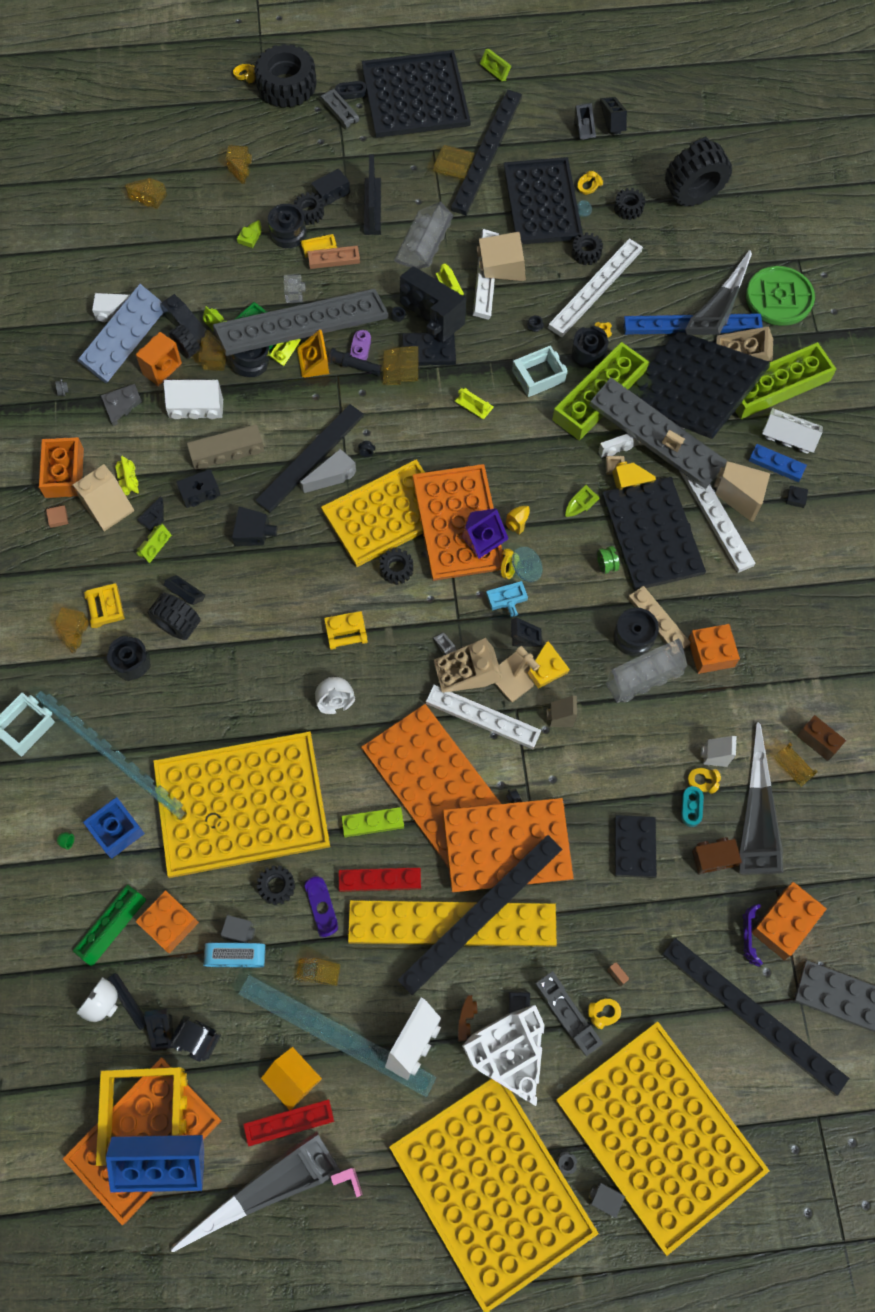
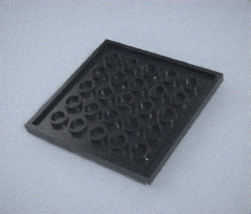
M454 50L362 61L363 75L367 86V95L376 138L471 125Z
M679 331L676 332L650 363L647 371L628 390L679 427L713 439L769 369L770 362Z

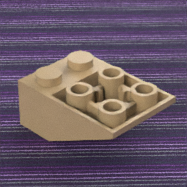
M486 638L434 660L443 693L486 687L503 680L494 648Z

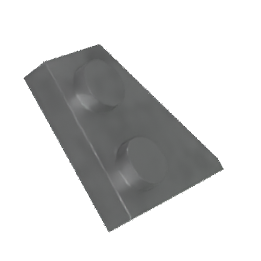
M135 384L101 395L113 426L118 424V419L123 415H128L132 408L142 402Z

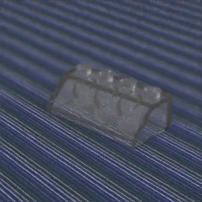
M441 201L418 211L394 260L396 263L408 267L415 266L418 269L427 268L432 264V259L439 250V245L444 239V234L451 225V220L454 216Z
M676 639L612 669L606 685L616 702H628L638 693L644 694L655 685L661 686L668 681L667 679L672 677L676 679L682 676L687 667V662L681 640Z

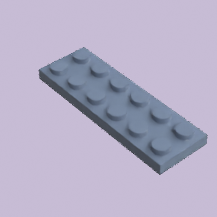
M139 284L77 361L103 382L107 383L163 314L162 302L144 286Z

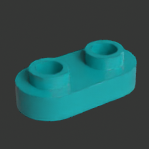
M695 786L688 787L682 795L681 819L689 827L697 826L703 818L704 795L701 789ZM689 796H694L695 801H691L689 799ZM688 815H693L694 820H690L688 818Z

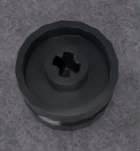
M289 203L277 205L270 210L268 226L273 243L285 249L299 246L301 241L306 238L305 218L302 210L298 206Z
M269 346L231 354V367L236 373L244 377L262 375L269 365Z
M630 608L624 611L618 619L613 634L614 643L617 648L630 656H641L647 653L653 647L659 632V624L656 617L650 611L643 608Z

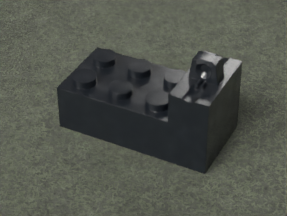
M412 266L400 276V303L429 321L427 331L430 332V335L444 342L465 325L466 297L415 266Z

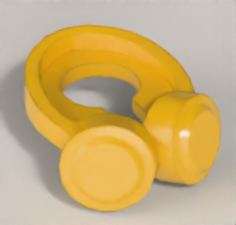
M238 65L233 70L234 77L238 80H246L248 83H253L256 79L255 65ZM243 70H246V71H247V73H245V74H243V75H239V73H240L241 71H243Z
M587 171L578 181V190L585 195L591 194L598 186L603 185V180L596 172ZM595 178L590 189L586 190L583 188L585 182Z
M503 549L502 554L505 557L501 565V574L504 579H511L519 559L512 550ZM509 563V570L506 573V565Z
M697 768L690 772L688 776L690 787H698L702 792H709L710 794L715 793L719 789L720 784L718 782H720L721 776L717 769ZM697 774H702L706 779H710L712 783L699 785L695 782L694 778Z
M603 999L597 1003L591 1002L588 1007V1014L591 1017L592 1024L602 1030L604 1026L612 1025L618 1021L621 1016V1007L615 1000ZM606 1005H611L614 1008L615 1014L613 1017L603 1016L598 1018L596 1016L598 1012L603 1011Z

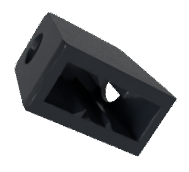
M244 507L238 508L232 536L235 546H263L266 536H277L278 526L269 525L268 516L265 513Z

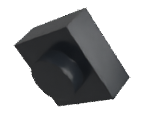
M790 485L786 504L804 508L808 489Z

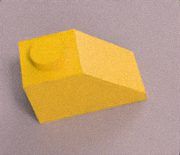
M618 463L612 471L616 488H619V490L624 487L639 486L642 483H653L656 480L654 475L635 463Z

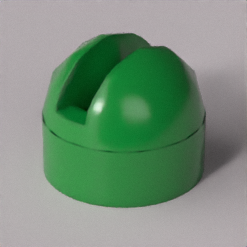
M68 832L59 834L56 840L59 847L69 850L74 844V834Z

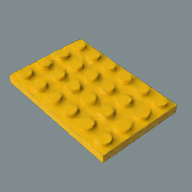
M417 459L321 507L322 512L356 567L423 534L412 475L425 473Z

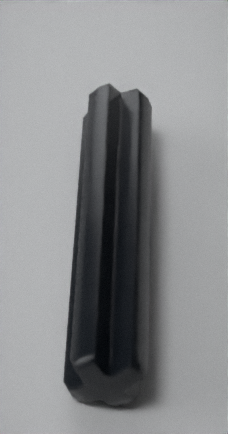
M114 973L109 976L107 980L115 986L119 1000L137 1028L142 1030L147 1027L145 1015L119 975Z

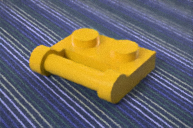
M116 583L84 592L91 616V628H99L104 624L125 619ZM98 596L100 597L103 612L101 617H98L95 598Z
M362 611L324 618L330 650L349 644L368 643ZM360 632V635L334 640L336 636Z

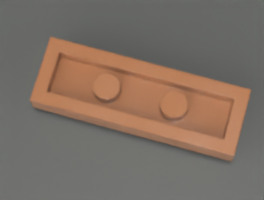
M358 246L308 251L310 269L360 264Z

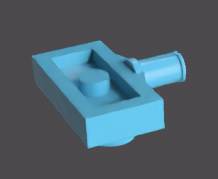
M522 581L486 591L491 609L508 608L510 617L518 615L515 608L517 603L528 600Z

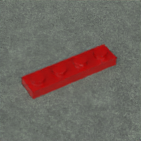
M421 868L339 870V892L421 890Z
M328 1099L245 1123L244 1129L247 1144L250 1147L335 1121L331 1103Z

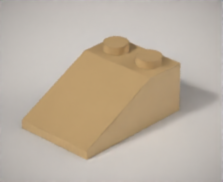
M769 326L717 336L716 344L772 362L773 337Z

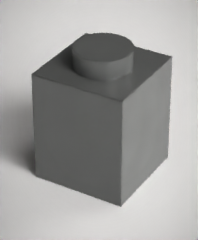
M227 915L221 936L223 939L237 943H248L249 940H253L255 928H253L254 925L251 921Z
M598 1183L597 1186H592L588 1198L591 1199L589 1202L591 1206L616 1218L625 1196L602 1183Z

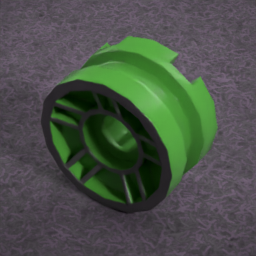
M609 546L606 549H597V561L603 574H607L611 570L613 572L619 570V558L614 553L616 552L614 546Z

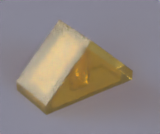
M299 958L296 980L337 986L341 965L319 958Z

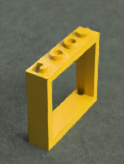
M183 1068L101 1071L96 1166H107L106 1154L112 1136L114 1078L174 1075L172 1136H182L183 1133H186V1119H183V1110L187 1108V1096H184V1086H187L188 1080L187 1073H184Z

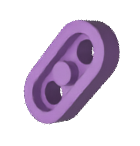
M359 330L354 334L351 356L367 360L371 345V335L368 331Z

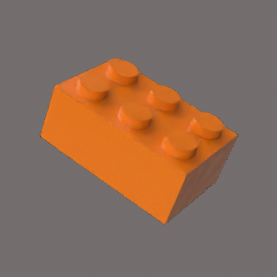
M79 437L42 439L39 488L45 498L78 496L73 484L83 478L84 448Z
M792 882L786 886L752 930V934L783 960H786L795 952L827 908L796 883Z

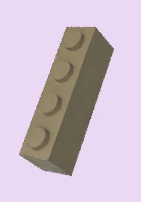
M257 424L187 443L195 470L205 469L212 465H220L227 461L239 460L249 455H257L260 452H264Z

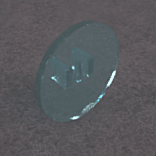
M520 547L514 551L512 565L516 574L526 582L537 581L543 572L542 562L537 553L529 547Z

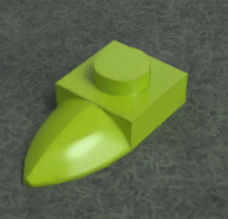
M260 220L251 223L248 227H243L237 238L239 244L250 248L254 247L261 234Z
M585 485L569 502L565 516L572 517L584 510L588 511L600 498Z

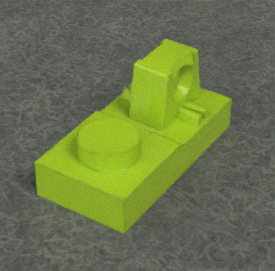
M485 49L480 65L501 81H506L511 65L490 49Z

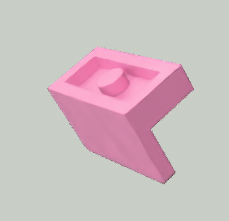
M350 1168L331 1176L333 1185L351 1179L356 1197L363 1195L355 1168Z

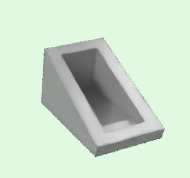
M445 633L434 637L443 655L456 651L455 645Z

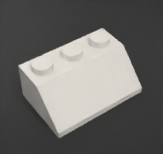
M164 380L165 403L169 418H222L223 396L218 380Z
M772 408L762 434L771 441L777 439L782 441V444L792 447L793 445L799 447V450L804 453H814L822 435L823 426Z
M420 998L391 1049L385 1068L407 1081L411 1074L416 1075L421 1066L418 1062L420 1057H426L431 1047L428 1044L431 1037L435 1039L441 1029L438 1026L441 1019L440 1016L425 999Z

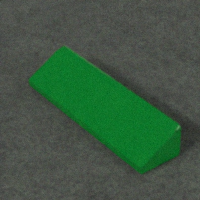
M127 884L74 948L73 952L87 964L93 966L146 902V898Z

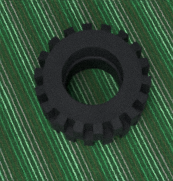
M164 592L158 596L147 612L150 619L159 628L181 640H187L201 621L197 612L180 598Z

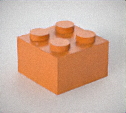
M162 332L152 337L150 342L136 354L143 376L157 386L182 364L176 342Z
M729 624L692 630L688 640L691 642L690 648L698 674L736 666L740 657Z
M166 890L135 921L169 954L199 923Z

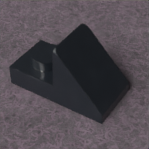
M592 103L575 106L574 125H577L579 140L596 137Z
M519 618L511 619L513 646H542L541 628Z
M167 1008L145 1011L144 1018L152 1051L171 1049V1038L173 1036L172 1015H168Z

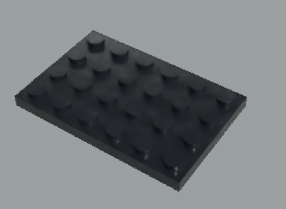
M568 157L504 162V173L514 231L520 233L522 245L570 241L583 233Z
M672 477L658 479L653 483H642L635 487L629 486L621 490L617 488L602 492V498L634 591L643 586L649 588L705 575L706 570Z

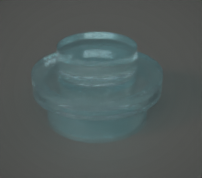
M583 200L577 204L579 216L587 217L591 214L592 207L588 201Z

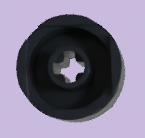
M597 326L580 328L574 336L572 358L578 364L589 369L599 365L605 359L609 340L606 332Z
M122 636L110 644L107 660L115 674L125 681H131L140 678L150 669V655L140 639Z
M183 1015L171 1038L172 1043L170 1046L181 1052L182 1050L190 1052L189 1057L196 1061L209 1060L221 1034L216 1033V1030L198 1020L192 1022L189 1020L190 1017Z

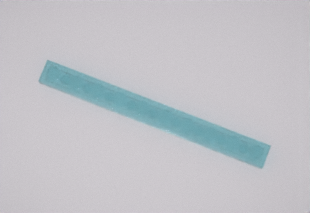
M40 691L35 696L44 707L178 819L184 816L185 812L181 808L183 804L175 797L171 800L167 796L169 793L162 786L159 785L158 788L154 786V780L146 773L142 776L139 773L140 769L133 762L128 764L124 761L126 757L118 750L116 752L110 749L112 747L111 744L105 739L100 741L97 738L98 734L92 728L86 729L83 727L85 723L77 716L71 717L69 715L71 712L64 705L59 707L56 704L58 701L51 694L46 696Z
M250 975L239 992V995L426 1098L437 1078L419 1068L416 1075L411 1074L407 1081L385 1068L390 1051Z

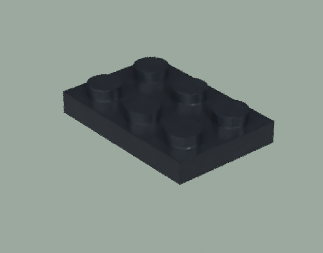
M430 332L403 333L404 367L456 365L455 335L453 334L447 340L441 342L438 338L430 335Z
M615 815V876L656 878V817Z

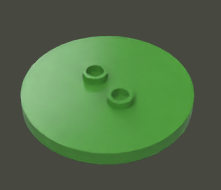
M772 266L764 268L752 276L746 289V301L754 314H761L763 321L781 326L792 325L802 321L809 315L815 302V292L810 281L800 272L784 266Z

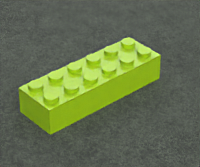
M621 342L554 408L552 420L580 441L603 417L602 414L589 406V404L607 381L613 378L626 389H629L647 371L649 361Z
M818 342L770 362L769 369L735 412L740 419H743L831 381L836 367Z

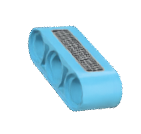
M206 943L203 966L264 967L266 945L259 943Z

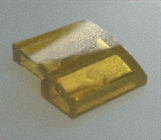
M443 145L433 171L464 179L474 159V152Z
M418 346L400 347L384 351V385H401V381H418Z

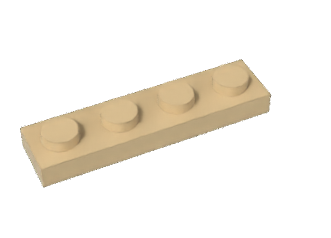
M644 586L629 595L628 599L635 608L646 609L656 617L659 624L658 636L674 655L690 646L691 642Z

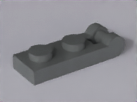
M335 89L321 95V101L341 122L344 129L349 128L352 123L356 124L359 122L358 115Z

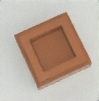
M65 505L46 509L50 528L69 524Z
M614 963L607 969L620 987L629 980V977L617 963Z

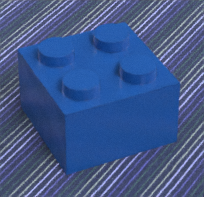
M117 797L83 822L111 859L145 834Z

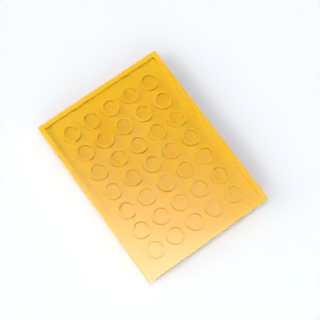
M311 732L153 761L168 878L330 847ZM210 813H216V814L220 815V817H221V818L219 819V817H218L217 815H210V816L208 817V819H207V822H205L206 817H207L208 814H210Z
M658 1021L556 1099L558 1105L618 1190L625 1196V1200L665 1256H668L770 1171Z
M490 1079L389 1147L483 1312H489L599 1234L512 1091L493 1079Z

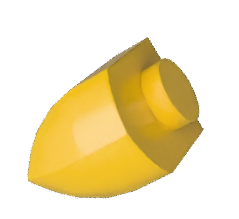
M529 506L516 507L507 514L506 525L512 532L515 531L520 535L524 531L525 522L530 512Z

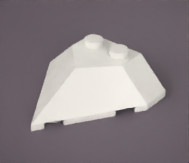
M532 1005L509 1013L475 1032L463 1044V1048L472 1067L536 1106L537 1097L535 1095L537 1083L539 1084L542 1047L540 1045L541 1035L544 1033V1023L536 1005Z

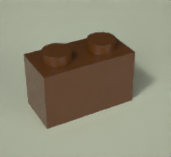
M815 715L797 735L798 738L827 761L847 741Z
M728 837L717 839L716 843L711 844L708 841L700 842L692 850L698 875L738 867L742 863L736 840H728Z

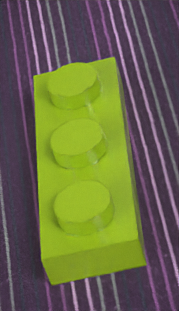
M401 807L342 816L344 837L404 829Z

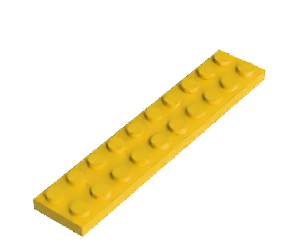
M350 901L348 943L434 945L477 903ZM507 903L465 945L556 947V904Z

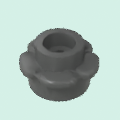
M60 379V381L55 382L58 396H66L65 393H68L67 382H63Z
M562 1152L556 1158L555 1163L563 1175L573 1174L576 1171L577 1159L573 1154L570 1155L569 1152Z

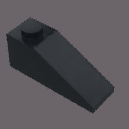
M616 97L600 98L608 130L613 134H620L621 131H626L627 110Z
M175 294L161 303L165 317L176 327L182 324L186 329L188 328L189 332L196 338L199 346L211 338L210 334L187 305Z

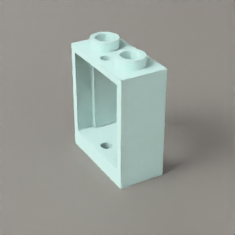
M551 345L513 361L512 371L527 397L562 384L566 380L567 368L560 362L558 353L552 349ZM548 361L555 375L534 383L526 369Z
M23 693L0 714V739L21 757L55 723L51 718L53 714L46 707L41 709L37 705L39 702L33 696L29 695L27 697ZM29 706L43 719L18 743L4 729Z

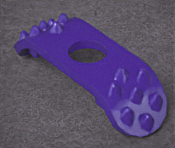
M311 877L305 881L304 886L312 907L318 934L320 937H327L338 930V921L325 881L321 877ZM321 902L328 904V911L325 914H319L317 911V906Z
M760 904L750 906L745 914L742 915L744 933L743 956L749 960L750 964L761 967L763 962L757 957L756 949L752 948L751 919L755 918V912L761 907Z

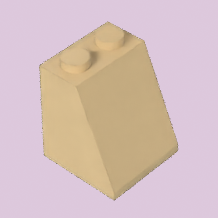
M519 232L479 239L480 246H477L478 257H482V260L479 261L480 271H484L485 278L526 280Z
M727 461L725 467L720 468L714 487L717 489L715 494L749 521L754 522L764 500L770 473Z
M104 464L73 484L83 506L103 531H106L134 512L132 505L116 478Z

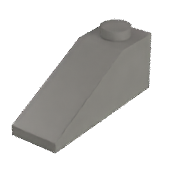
M341 449L338 450L300 482L302 492L307 493L340 484L352 478L356 472L355 462Z

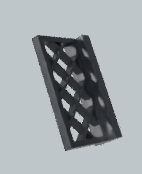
M369 154V178H365L364 235H381V178H375L374 154Z

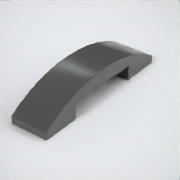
M553 971L535 983L554 1015L585 1056H588L603 1044L592 1026L586 1022L565 992L564 986Z

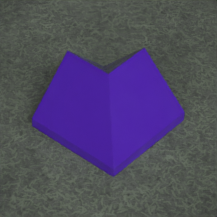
M497 509L470 512L462 538L476 557L480 559L507 541L508 536Z

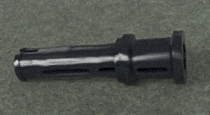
M336 348L331 349L328 357V363L334 362L342 365L344 368L349 366L377 376L380 375V368H382V365L353 357L349 352L343 353L337 351Z

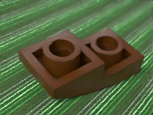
M468 995L461 1011L458 1025V1043L466 1042L467 1037L471 1036L470 1023H466V1020H473L474 1014H478L477 1001H473L472 995Z

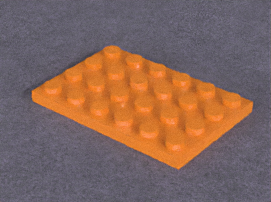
M485 465L413 474V485L432 581L500 571L504 559L501 545L478 559L462 538L470 512L494 509Z
M563 798L443 810L452 893L493 888L547 835L563 850L528 884L574 879Z
M161 1057L151 1069L172 1067ZM174 1075L142 1077L113 1107L111 1137L172 1136ZM187 1084V1086H184V1096H187V1108L183 1110V1119H186V1133H183L182 1136L203 1135L204 1141L222 1120ZM97 1123L63 1160L121 1225H125L155 1192H110L107 1166H96Z

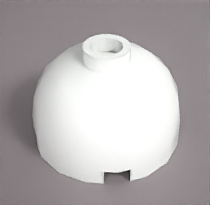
M329 677L323 680L315 691L316 704L320 712L325 714H335V709L342 707L344 711L355 701L351 685L340 677Z
M102 977L76 1013L90 1022L101 1021L106 1016L111 1017L118 1008L115 1005L118 998L115 986Z

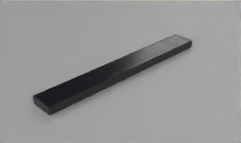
M349 404L255 500L256 504L268 513H271L364 417V413Z

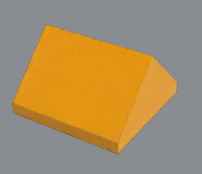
M319 329L297 348L301 373L304 378L329 374L323 333Z
M293 1047L277 1058L261 1077L263 1082L289 1110H292L322 1080Z

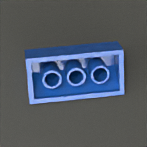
M203 1135L111 1137L106 1154L110 1192L202 1191L204 1173Z

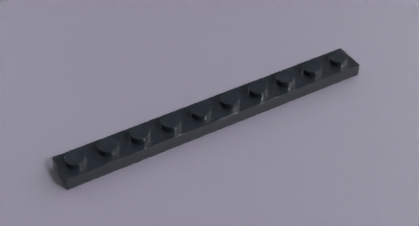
M507 89L451 206V211L467 216L521 102V93Z
M547 835L417 960L398 981L411 995L417 992L563 849Z
M677 938L671 942L662 956L834 1096L839 1095L850 1079L848 1076Z

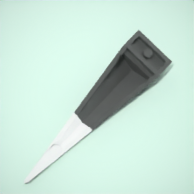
M751 250L747 252L719 291L691 317L685 329L687 335L720 334L722 328L728 322L752 255Z
M759 722L756 725L749 796L740 848L742 861L740 873L742 875L783 873V849L762 729Z
M317 1131L299 1144L293 1145L171 1247V1252H175L257 1210L320 1185L332 1175L338 1173L340 1169Z

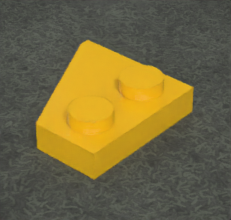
M548 641L535 660L540 667L536 671L530 668L527 674L539 689L564 676L570 669Z

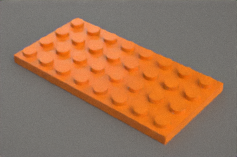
M426 704L361 747L448 868L443 810L501 804Z

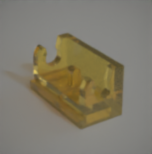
M789 743L774 758L802 787L818 771L816 769L813 771L791 748L793 745Z

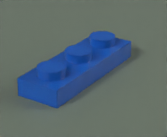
M756 444L749 459V462L796 482L800 481L807 466L759 444Z

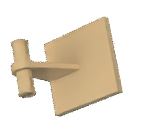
M520 646L514 654L499 664L503 680L494 683L511 703L535 686L527 673L530 668L536 671L540 667L533 659L534 656L531 653L528 654L523 646Z

